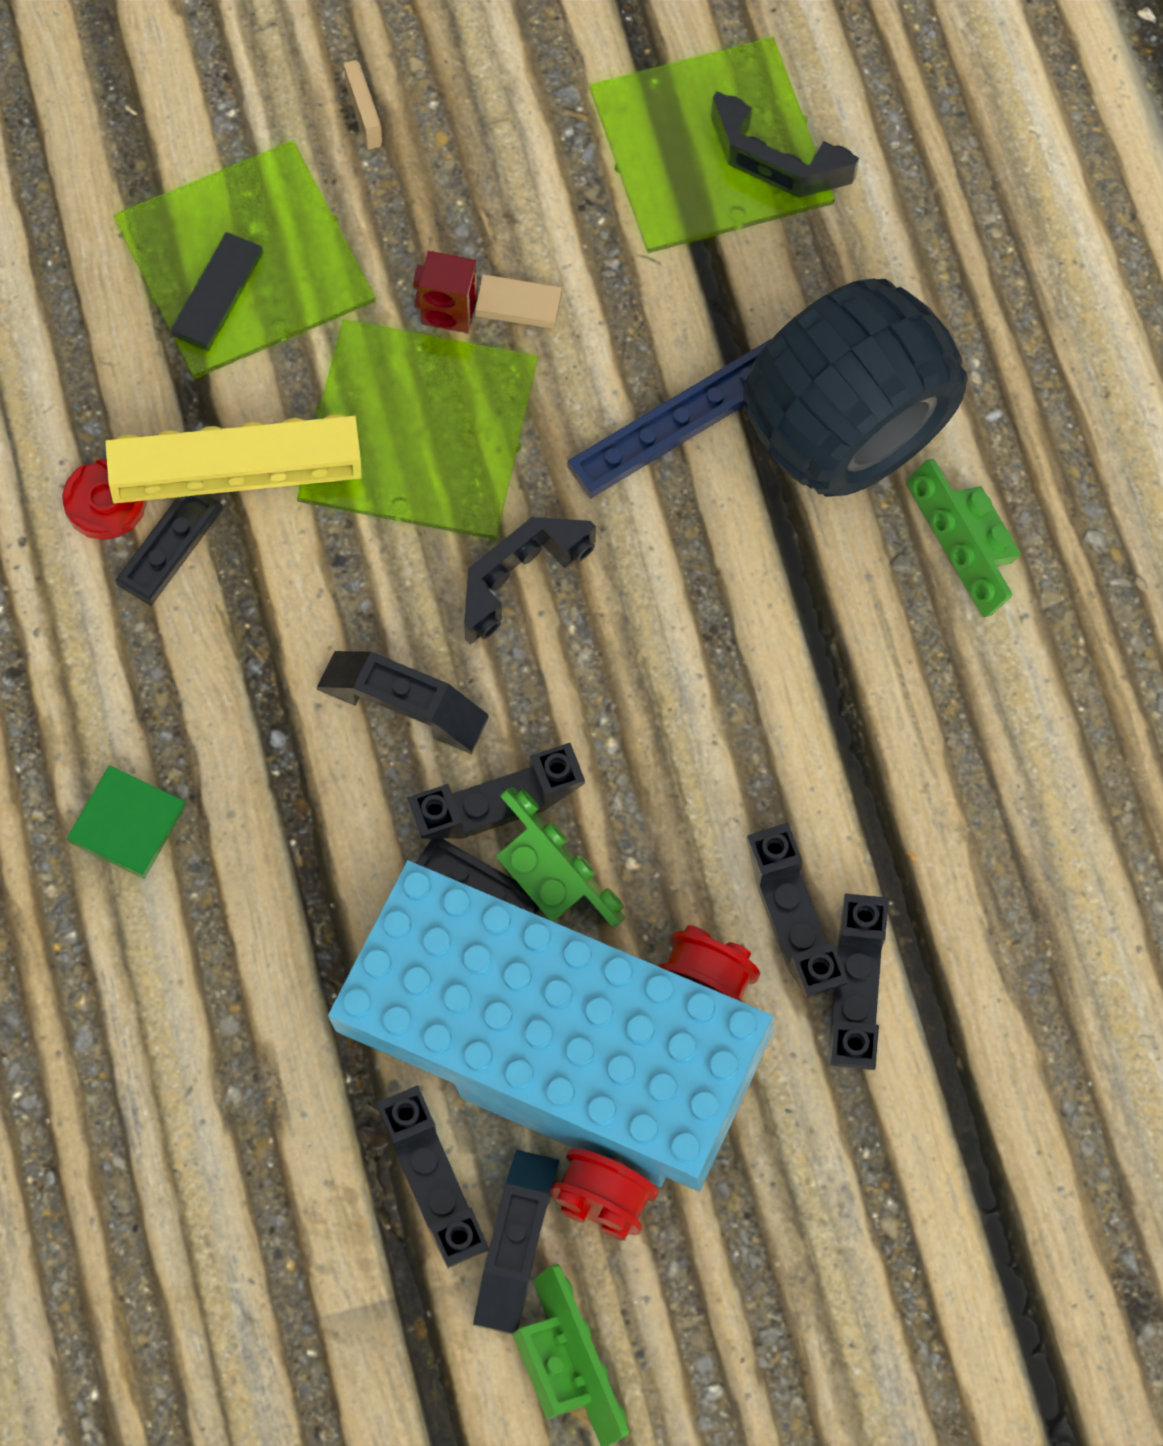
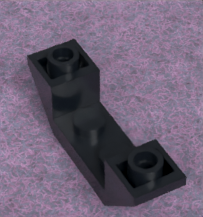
M718 91L714 94L711 120L728 165L798 198L850 185L855 180L859 157L853 155L847 148L839 145L834 146L823 141L810 165H807L797 156L779 152L767 146L764 141L757 137L745 136L750 128L752 107L746 105L743 100L736 96H727Z
M531 517L469 567L464 619L465 640L471 645L480 637L486 639L501 625L502 603L488 590L489 588L496 590L502 586L509 578L510 571L521 562L526 565L538 556L542 550V545L564 568L574 560L581 562L595 548L596 526L588 520Z
M334 651L317 685L318 691L356 706L359 698L362 697L432 726L433 739L469 754H472L489 719V715L450 684L371 651Z
M570 742L531 755L530 768L453 794L449 785L445 784L407 797L421 839H461L519 820L518 816L500 796L506 789L514 787L518 792L524 789L539 806L536 813H540L584 785L585 779Z
M781 824L747 835V843L758 891L786 966L806 998L847 985L848 979L834 942H826L800 871L803 861L789 824Z
M844 894L837 953L847 976L848 984L833 989L830 1026L831 1066L868 1070L876 1069L879 1032L876 1018L881 952L886 938L888 898Z
M414 1086L377 1102L396 1156L430 1235L447 1269L489 1251L488 1244L471 1207H468L437 1136L436 1125L419 1086Z
M516 1149L505 1183L483 1271L473 1326L510 1335L519 1329L547 1206L550 1204L552 1196L550 1189L552 1184L555 1183L560 1163L559 1159Z

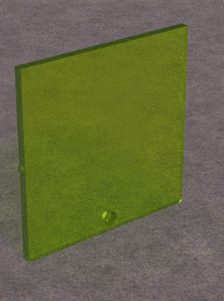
M774 37L590 84V92L616 163L614 169L620 174L647 254L834 204L835 199L831 190L798 198L728 165L711 120L712 101L716 91L727 96H736L743 100L746 105L752 107L750 128L745 136L757 137L764 141L767 146L784 154H793L800 158L803 163L810 165L817 151L806 124L807 117L802 114Z
M293 140L113 215L150 290L149 298L156 302L170 332L225 232L246 239L263 248L261 259L209 352L173 337L194 379L376 302L372 289L337 225L338 218L332 215Z
M343 319L321 405L317 406L316 412L318 414L317 419H323L332 414L356 416L362 479L300 485L297 501L497 540L516 454L522 448L519 441L538 356Z

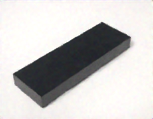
M225 232L171 329L173 337L208 352L210 351L263 255L262 246Z
M206 494L177 497L116 578L117 586L152 606L223 511L222 504Z
M431 839L416 862L420 866L538 915L541 910L516 880L444 839Z

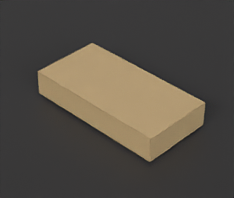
M357 60L343 63L345 84L367 149L381 147V124L360 63Z
M483 274L475 315L476 317L555 329L562 297V287Z

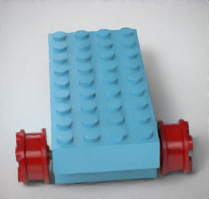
M407 860L328 1014L336 1032L454 1083L461 1099L571 1147L566 1155V1159L570 1163L561 1183H553L550 1189L551 1195L562 1205L560 1212L581 1223H584L586 1218L602 1225L601 1230L604 1233L621 1241H625L628 1234H640L643 1226L639 1218L647 1201H654L657 1198L659 1191L655 1185L661 1187L666 1177L698 1192L701 1191L774 1032L773 1015L742 1001L748 985L755 984L758 981L760 971L749 960L751 952L739 944L727 942L725 945L712 939L703 929L687 925L685 931H675L672 933L669 943L673 949L666 963L656 966Z

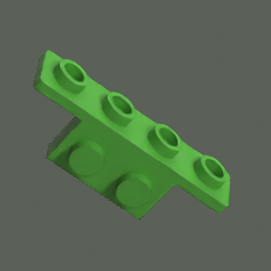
M934 459L926 460L906 480V484L983 617L992 616L1012 597V592L997 567L1012 564L1021 553L982 486L953 491Z
M514 787L506 789L500 795L501 798L524 823L527 829L502 850L496 858L548 919L555 922L582 897L586 896L613 928L625 920L626 917L621 912L624 905L609 888L603 891L592 878L596 873L591 865L580 855L575 858L565 847L564 844L567 842V838L554 823L546 824L536 813L539 806L532 796L524 789L519 792Z
M559 1264L552 1265L533 1280L548 1319L520 1328L512 1335L546 1419L548 1420L585 1407L600 1445L612 1446L629 1435L626 1415L623 1408L616 1401L608 1382L607 1369L599 1360L591 1341L590 1328L581 1317L573 1298L572 1285L569 1279L564 1276L561 1266Z

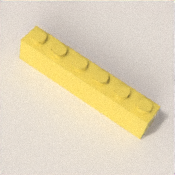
M332 414L323 419L315 420L291 418L282 423L263 425L258 422L243 424L241 427L221 429L220 427L209 426L194 432L180 433L168 430L153 436L138 437L128 434L113 440H105L108 479L113 504L362 479L356 416Z

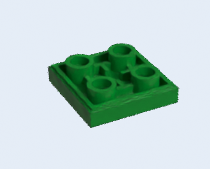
M109 765L70 831L67 840L70 844L145 879L184 811L186 804L185 801Z

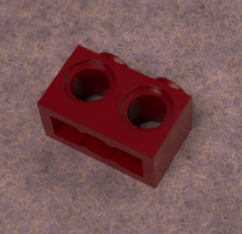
M428 250L425 264L417 265L413 288L417 289L415 308L420 309L421 324L469 334L478 299L476 260Z

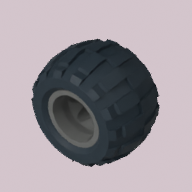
M871 278L854 281L831 291L789 321L767 343L751 366L743 389V399L748 406V416L762 445L783 471L803 486L807 485L810 489L814 488L818 494H823L825 497L846 496L861 491L882 480L921 451L945 427L959 408L964 397L968 377L966 371L961 367L963 361L949 331L933 311L904 288H896L889 280Z

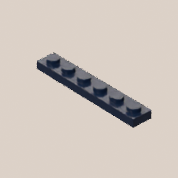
M770 340L568 460V469L589 498L595 497L744 407L746 402L743 399V389L748 373L757 356Z

